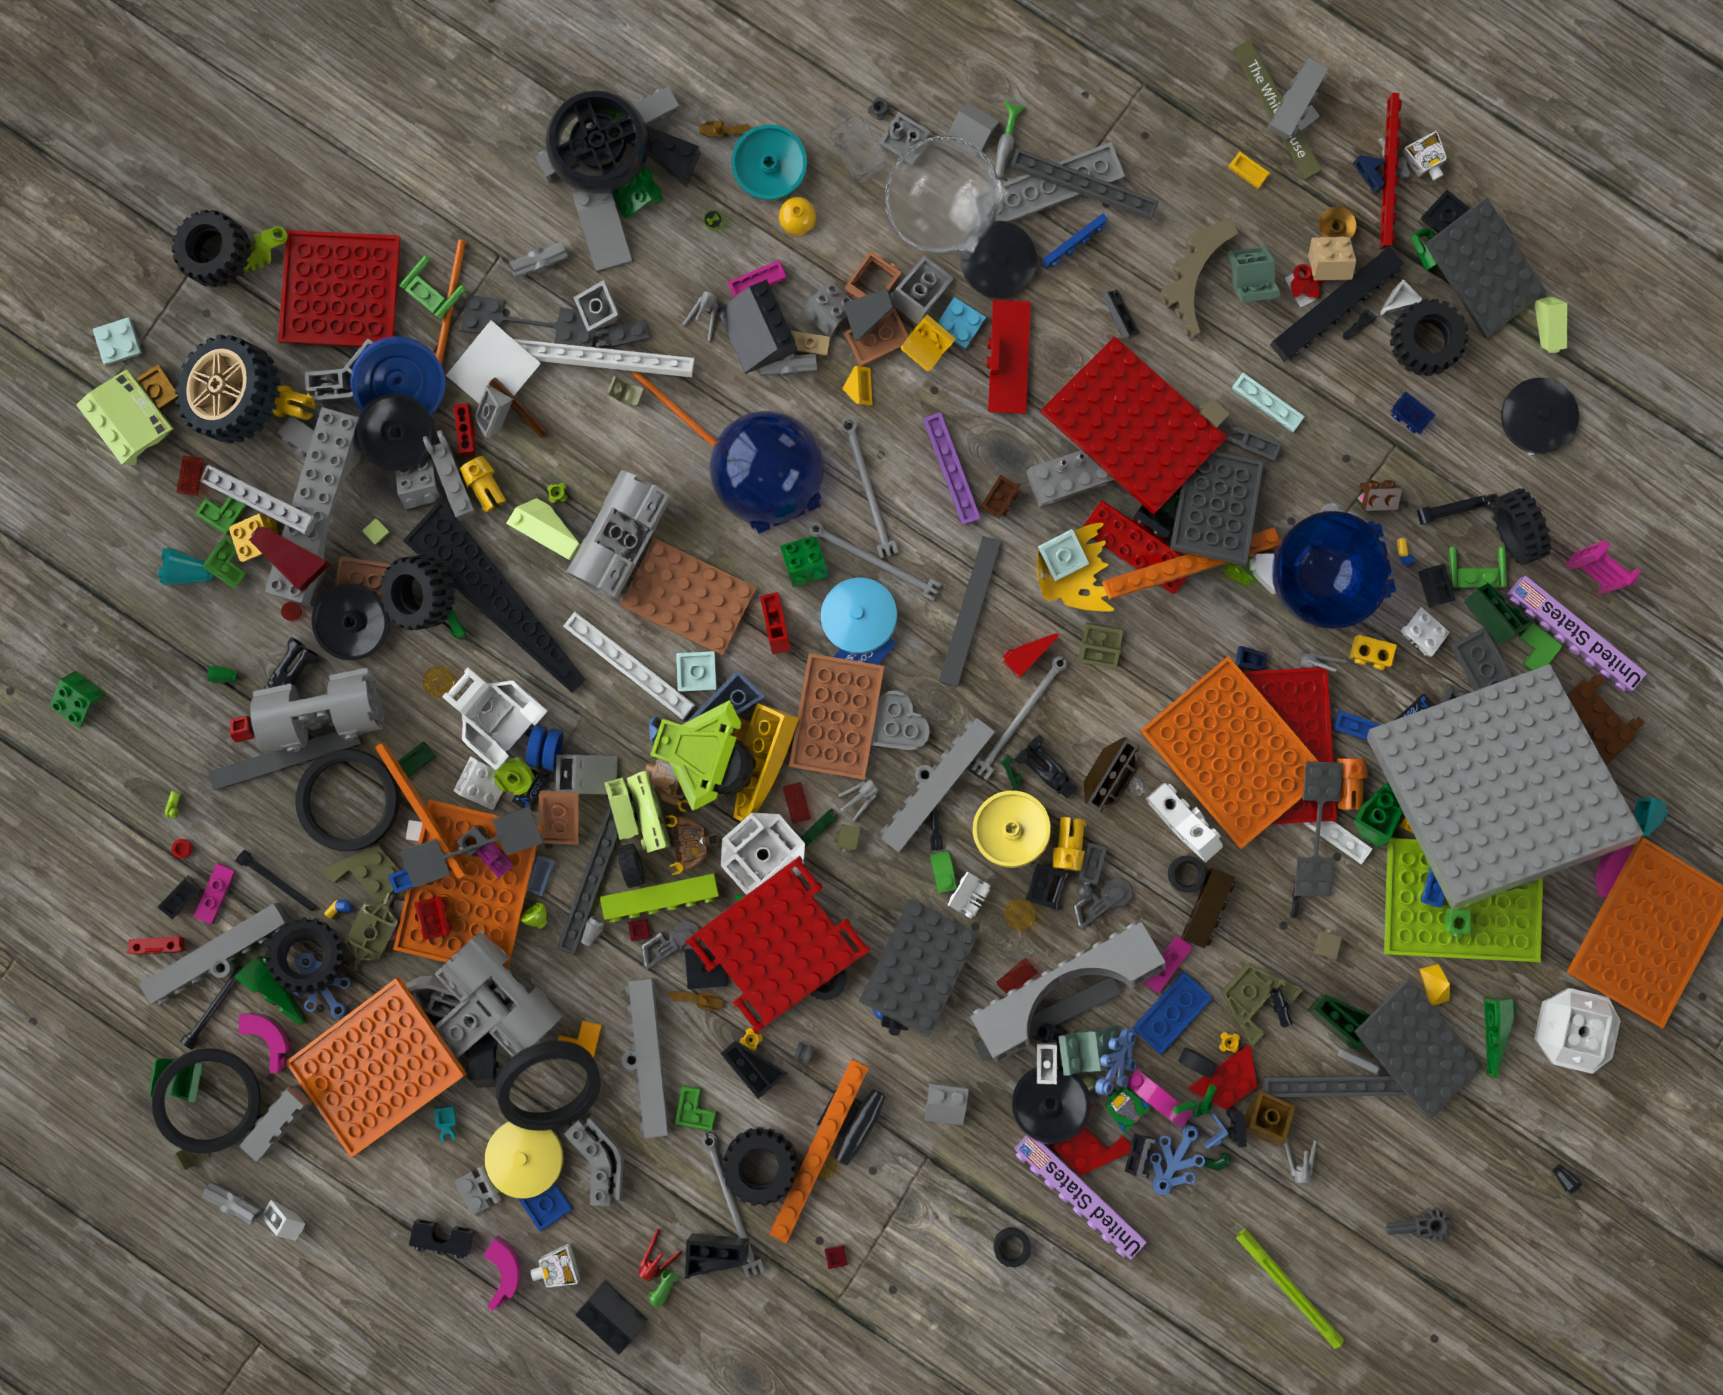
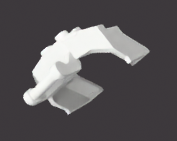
M467 667L464 671L465 674L442 697L462 713V740L471 750L497 771L509 757L506 751L513 747L531 724L536 726L548 711L516 681L487 683ZM472 678L474 682L459 698V700L456 701L454 697Z

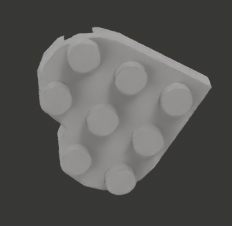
M888 691L882 694L878 700L871 746L902 750L921 748L928 740L930 734L926 719L922 715L913 712L912 703L904 693Z

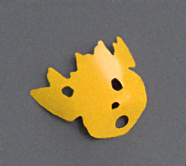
M1103 523L1087 525L1074 531L1089 564L1054 581L1040 551H1038L1037 578L1043 598L1047 601H1055L1061 598L1065 605L1082 610L1114 611L1112 606L1101 599V597L1107 596L1104 586L1093 585V582L1096 581L1093 575L1109 565L1103 563L1101 558L1097 557L1106 541L1086 545L1091 538L1098 535L1097 530L1103 526ZM1039 569L1042 571V580L1039 575ZM1046 572L1049 574V578H1048V579H1046V576H1045V573H1046ZM1081 589H1088L1090 595L1081 596L1079 591Z

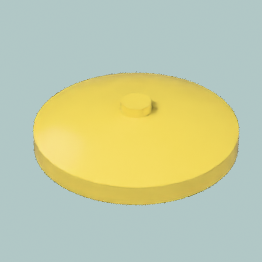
M1004 791L991 796L980 806L973 822V837L981 854L993 864L1006 868L1022 867L1035 861L1046 849L1051 835L1050 820L1043 805L1033 796L1020 791Z
M508 1122L502 1125L489 1140L485 1152L487 1174L495 1187L508 1196L514 1198L537 1196L548 1190L560 1175L564 1157L562 1144L553 1129L544 1131L527 1130Z

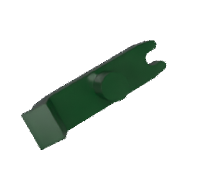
M1006 754V757L1000 763L1005 769L1013 791H1019L1017 783L1022 782L1023 778L1020 773L1013 776L1009 766L1013 759Z
M833 809L828 810L800 837L805 843V848L837 818L838 814L831 816Z

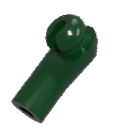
M1222 1153L1217 1160L1204 1157L1205 1164L1203 1167L1220 1171L1230 1166L1232 1162L1231 1155Z

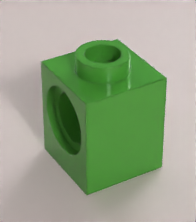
M1446 908L1445 932H1451V936L1463 937V933L1470 934L1471 910H1452L1451 908ZM1456 918L1461 920V925L1458 928L1454 925Z

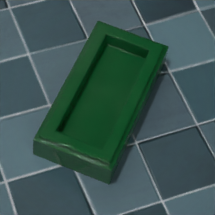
M423 741L398 760L409 778L434 759L436 755L426 742Z

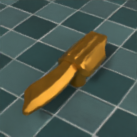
M708 120L706 123L700 124L699 133L707 137H723L724 133L733 135L745 134L753 127L747 123L725 126L723 121Z
M685 991L667 992L673 1001L697 1002L698 1008L710 1011L722 1009L724 1000L717 995L707 992H701L699 995Z

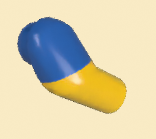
M1398 539L1397 549L1402 564L1404 566L1414 565L1415 557L1408 555L1406 539Z
M336 900L324 914L329 919H332L337 912L345 911V913H350L353 910V905L348 900Z

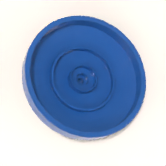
M393 336L372 343L358 356L351 372L352 394L361 411L374 398L396 393L416 399L427 409L431 416L440 405L445 392V374L436 355L423 343L408 337Z

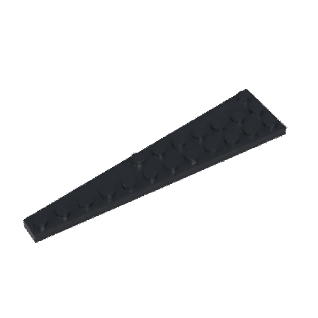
M440 499L405 537L403 542L418 555L431 556L435 560H439L443 564L442 567H446L449 571L448 575L454 581L452 583L453 587L571 693H574L586 680L463 524L455 517L443 499Z

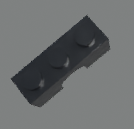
M417 1219L413 1222L409 1246L414 1247V1250H433L434 1254L444 1255L448 1253L452 1254V1257L463 1259L470 1254L475 1229L455 1226L451 1231L450 1239L443 1240L436 1234L437 1222Z

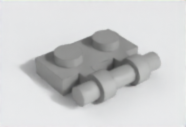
M484 1165L477 1168L480 1176L476 1177L474 1172L471 1171L454 1181L471 1216L490 1206L488 1198L491 1197L494 1204L501 1201L498 1194L500 1191L491 1182ZM480 1182H484L488 1190L487 1192L484 1193L481 1185L479 1184Z

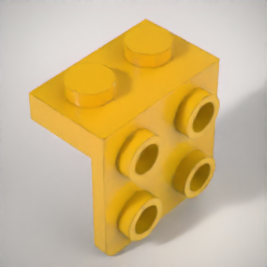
M927 314L902 344L901 350L929 372L942 354L954 343L956 338Z
M259 513L230 526L229 531L241 562H246L262 555L249 541L255 529L264 526L279 534L277 522L274 518Z

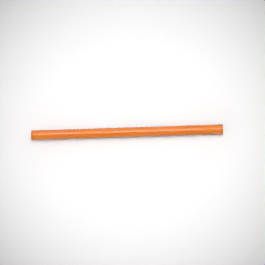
M458 240L447 300L457 289L466 243L464 240ZM453 306L443 317L436 357L441 365L443 363Z
M635 371L632 376L739 471L744 475L749 472V468L640 372Z

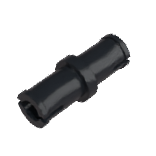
M1279 987L1271 989L1269 993L1271 994L1274 1003L1273 1009L1278 1015L1280 1025L1282 1027L1291 1026L1293 1021L1291 1020L1288 1011L1289 1005L1285 1002L1282 989Z

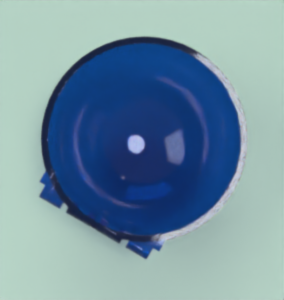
M756 411L739 417L730 423L719 435L710 458V477L714 491L720 502L729 512L739 519L750 523L751 528H756L758 534L771 529L769 524H773L776 527L790 519L806 514L804 511L806 508L810 512L821 507L819 500L822 497L819 491L824 476L822 452L814 435L799 420L777 411Z
M1327 511L1304 518L1291 527L1279 542L1272 562L1274 589L1280 602L1289 613L1303 623L1317 628H1346L1367 619L1379 608L1385 598L1391 597L1390 593L1397 592L1394 578L1388 580V576L1393 575L1390 560L1387 559L1386 542L1379 539L1384 537L1381 523L1375 524L1374 521L1366 522L1358 516L1346 512Z

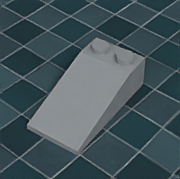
M585 192L572 194L596 272L632 262L612 192L606 194H590Z

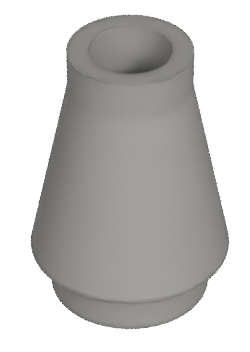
M591 916L586 922L581 943L591 946L604 930L605 922L595 916Z

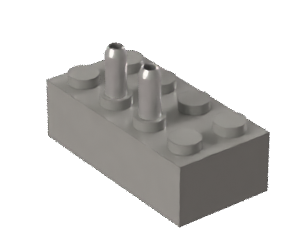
M1082 450L1035 465L1026 471L1039 508L1108 485L1114 480Z

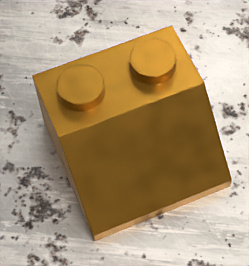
M1259 1091L1245 1114L1246 1133L1274 1146L1285 1143L1296 1106L1263 1091Z

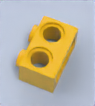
M1358 635L1354 637L1349 659L1355 660L1354 663L1359 665H1366L1368 663L1373 665L1374 669L1384 670L1392 666L1397 645ZM1361 646L1366 648V656L1360 654L1359 649ZM1379 651L1384 652V661L1378 658Z

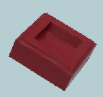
M648 919L628 922L631 941L651 938Z
M844 1244L825 1248L828 1269L848 1265Z

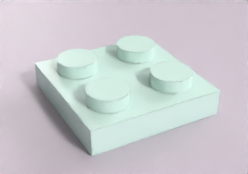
M129 317L93 329L105 366L142 355L132 320Z
M1072 529L1038 546L1054 581L1089 564Z
M715 651L676 653L678 692L717 690Z

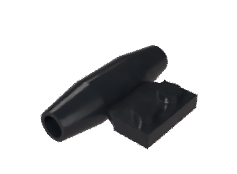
M872 1089L859 1106L853 1102L838 1134L842 1135L834 1157L836 1160L848 1165L863 1147L880 1115L886 1098L884 1094ZM833 1094L832 1098L830 1099V1101H829L827 1107L825 1108V1110H824L822 1116L820 1117V1119H819V1121H818V1123H817L818 1126H820V1124H821V1122H822V1120H823V1118H824V1116H825V1114H826V1112H827V1109H828V1107H829V1105H830V1103H831V1101H832V1099H833V1097H834V1094Z

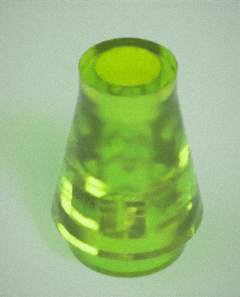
M1228 563L1223 571L1226 578L1243 584L1245 587L1253 579L1238 564Z

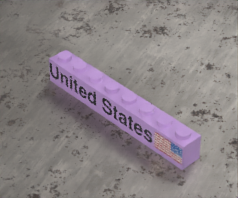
M1527 576L1519 578L1505 595L1509 598V602L1512 605L1523 609L1524 614L1528 618L1535 619L1543 630L1550 631L1555 635L1554 638L1558 642L1565 643L1570 647V652L1577 656L1580 655L1586 665L1596 668L1599 674L1606 680L1612 681L1617 690L1621 692L1633 691L1647 674Z
M1026 1135L1015 1146L1017 1151L1015 1155L1023 1163L1027 1161L1031 1165L1030 1169L1037 1176L1041 1174L1046 1179L1044 1183L1050 1189L1056 1188L1060 1192L1058 1196L1066 1204L1070 1202L1074 1205L1073 1210L1080 1217L1084 1215L1088 1219L1087 1224L1095 1231L1099 1229L1103 1233L1101 1237L1108 1244L1114 1243L1117 1246L1115 1250L1123 1258L1127 1256L1131 1260L1147 1243L1134 1228L1045 1144L1037 1142Z

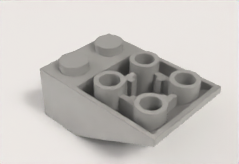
M556 755V791L577 792L579 794H607L604 782L617 779V756Z

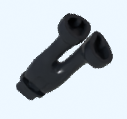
M290 637L287 642L288 650L280 664L269 677L264 689L286 684L293 685L301 671L308 664L317 663L321 657L314 651L305 648V645L299 640ZM302 651L295 665L288 672V667L290 666L292 661L297 657V655Z
M1039 734L1014 760L1018 764L1029 766L1049 787L1057 791L1058 794L1061 793L1067 799L1077 787L1072 783L1073 780L1069 779L1070 777L1062 766L1044 750L1042 746L1044 739ZM1029 750L1033 752L1047 766V769L1042 767V765H1040L1037 762V760L1031 755Z

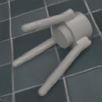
M704 292L682 326L685 327L699 307L696 320H699L704 310L709 312L712 309L707 339L710 342L716 310L719 306L716 303L718 298L710 292Z
M1310 652L1309 654L1304 653L1299 667L1316 668L1318 666L1336 672V668L1320 663L1318 659L1339 663H1347V660L1316 655Z
M863 780L858 785L838 795L843 797L856 790L860 792L859 795L840 809L841 812H844L862 797L867 799L852 819L853 822L860 817L871 801L876 798L875 794L879 792L871 780L867 782Z
M1286 1138L1284 1145L1291 1168V1176H1295V1182L1310 1183L1317 1141H1313L1309 1165L1308 1151L1306 1150L1304 1151L1303 1164H1299L1295 1168Z

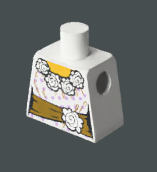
M1437 131L1408 145L1400 153L1402 157L1407 158V164L1417 176L1420 177L1429 173L1432 180L1435 181L1444 175L1439 166L1447 160Z
M570 1243L542 1256L539 1260L540 1267L531 1270L533 1281L544 1279L546 1287L577 1284L580 1280Z

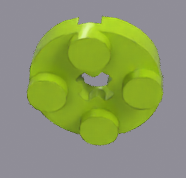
M514 757L513 759H506L497 771L495 770L494 780L502 791L506 793L510 791L514 792L513 795H521L529 790L534 780V774L521 758ZM511 774L516 775V776H517V779L514 778V777L511 778L510 775H511Z

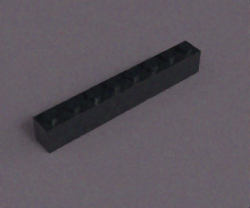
M1389 246L1354 274L1352 280H1347L1274 339L1270 346L1283 362L1287 359L1292 361L1300 354L1298 350L1303 346L1307 349L1315 342L1313 340L1314 337L1317 335L1323 336L1329 330L1327 327L1330 324L1336 325L1344 318L1342 315L1346 311L1350 314L1358 307L1356 303L1361 299L1363 302L1373 295L1371 293L1372 290L1375 288L1379 290L1387 283L1386 279L1388 277L1394 278L1401 272L1400 267L1404 262Z

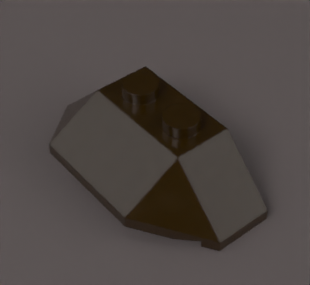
M1123 737L1103 748L1084 780L1085 804L1100 813L1103 809L1109 808L1119 801L1137 771L1138 745Z

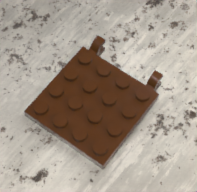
M1599 674L1597 677L1593 676L1588 682L1585 679L1581 680L1567 696L1607 766L1637 737L1633 732L1645 722L1638 717L1636 720L1634 718L1631 719L1626 725L1594 690L1606 680Z

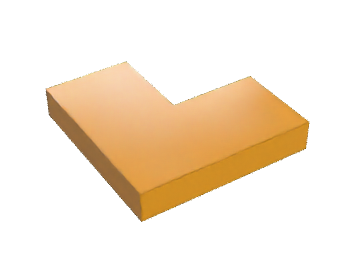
M583 1020L578 1039L559 1035L558 1041H567L580 1045L594 1058L602 1025Z

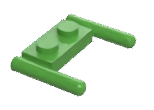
M424 255L399 286L441 320L466 291V286L461 284L449 299L446 300L418 277V274L430 262V257Z
M1454 546L1450 547L1449 577L1452 588H1480L1487 583L1494 588H1507L1506 547L1500 546L1498 548L1499 569H1457V548Z

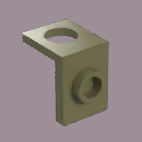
M614 376L607 394L619 402L639 407L646 389L627 384ZM617 383H619L620 389L618 393L615 394L614 387Z
M183 1149L173 1154L175 1163L181 1172L211 1156L210 1153H203L200 1158H195L192 1152Z

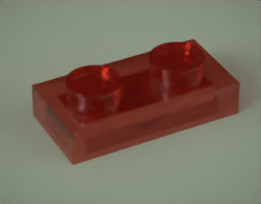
M183 455L176 493L198 497L204 459Z
M801 782L782 787L792 823L795 824L811 819Z
M1025 957L998 979L996 983L1007 995L1009 991L1022 987L1024 983L1029 981L1038 972Z

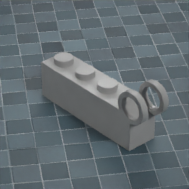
M439 430L437 434L441 442L440 444L432 446L428 436H424L423 441L429 454L432 456L453 513L461 521L478 513L459 470L460 468L452 447L447 442L442 430Z

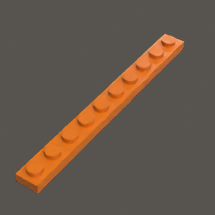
M1275 527L1252 534L1248 557L1282 545ZM1187 554L1104 580L1102 584L1109 600L1229 562Z
M853 1058L849 1062L797 1173L794 1184L790 1188L769 1235L784 1243L788 1242L869 1070V1066Z

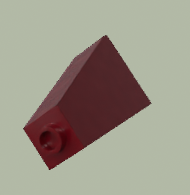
M264 526L255 529L251 534L252 537L249 539L297 590L302 592L331 565L328 561Z

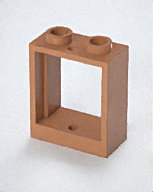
M869 252L845 286L844 293L853 300L867 295L856 288L855 285L870 264H873L893 278L886 287L891 292L901 278L900 269L892 263L890 265L886 263L880 254Z

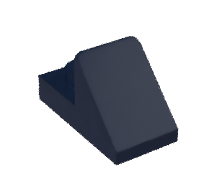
M1360 155L1353 162V165L1375 194L1385 185L1383 176L1376 170L1386 160Z
M1239 646L1236 652L1235 664L1239 669L1265 670L1267 653Z

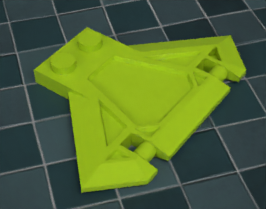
M731 700L682 725L665 719L661 721L650 756L670 763L692 811L717 799L718 793L714 792L713 789L715 783L722 784L737 737L732 736L734 728L740 730L742 724ZM723 725H726L725 732L722 733V732H721L722 726H723ZM704 780L708 781L706 789L702 788Z

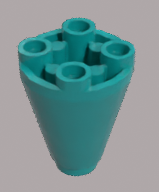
M163 548L161 556L163 567L160 566L158 572L159 583H162V585L204 583L213 580L214 575L202 567L205 561L173 548Z

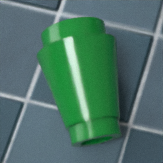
M218 665L209 666L207 681L212 683L236 682L237 671Z

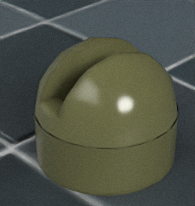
M1085 1076L1081 1079L1088 1093L1095 1089L1097 1082L1094 1077Z

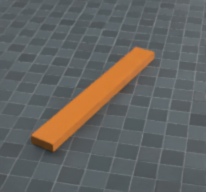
M380 743L375 746L432 839L437 838L442 852H454V849L387 743ZM457 854L446 859L458 879L469 874Z

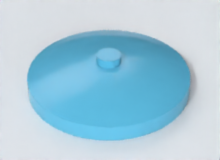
M851 578L839 583L828 593L821 609V624L828 639L839 649L853 654L869 653L882 647L892 636L898 618L896 603L890 592L882 584L868 578Z

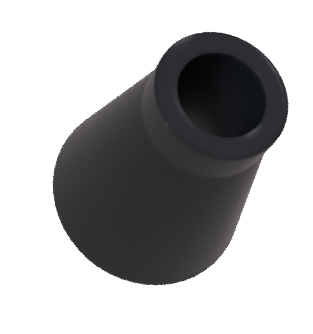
M1048 1023L1041 1025L1038 1029V1038L1044 1043L1059 1041V1036L1067 1034L1065 1029Z
M1561 1164L1552 1170L1565 1192L1568 1191L1572 1194L1581 1187L1580 1178Z

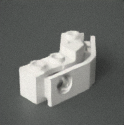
M1162 783L1146 798L1149 802L1148 804L1179 839L1206 863L1223 848V844L1219 840L1220 834L1214 828L1211 830L1208 828V823L1197 807L1191 810L1188 809L1190 805L1183 798L1180 800L1176 796L1177 791L1171 784ZM1167 799H1170L1173 803L1171 809H1167L1165 806Z

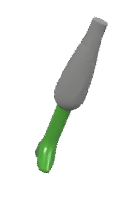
M1008 101L1004 102L1009 118L1005 134L1000 137L998 143L994 176L996 179L1002 178L1004 168L1013 149L1014 138L1012 133L1016 117L1026 108L1022 105L1013 106Z

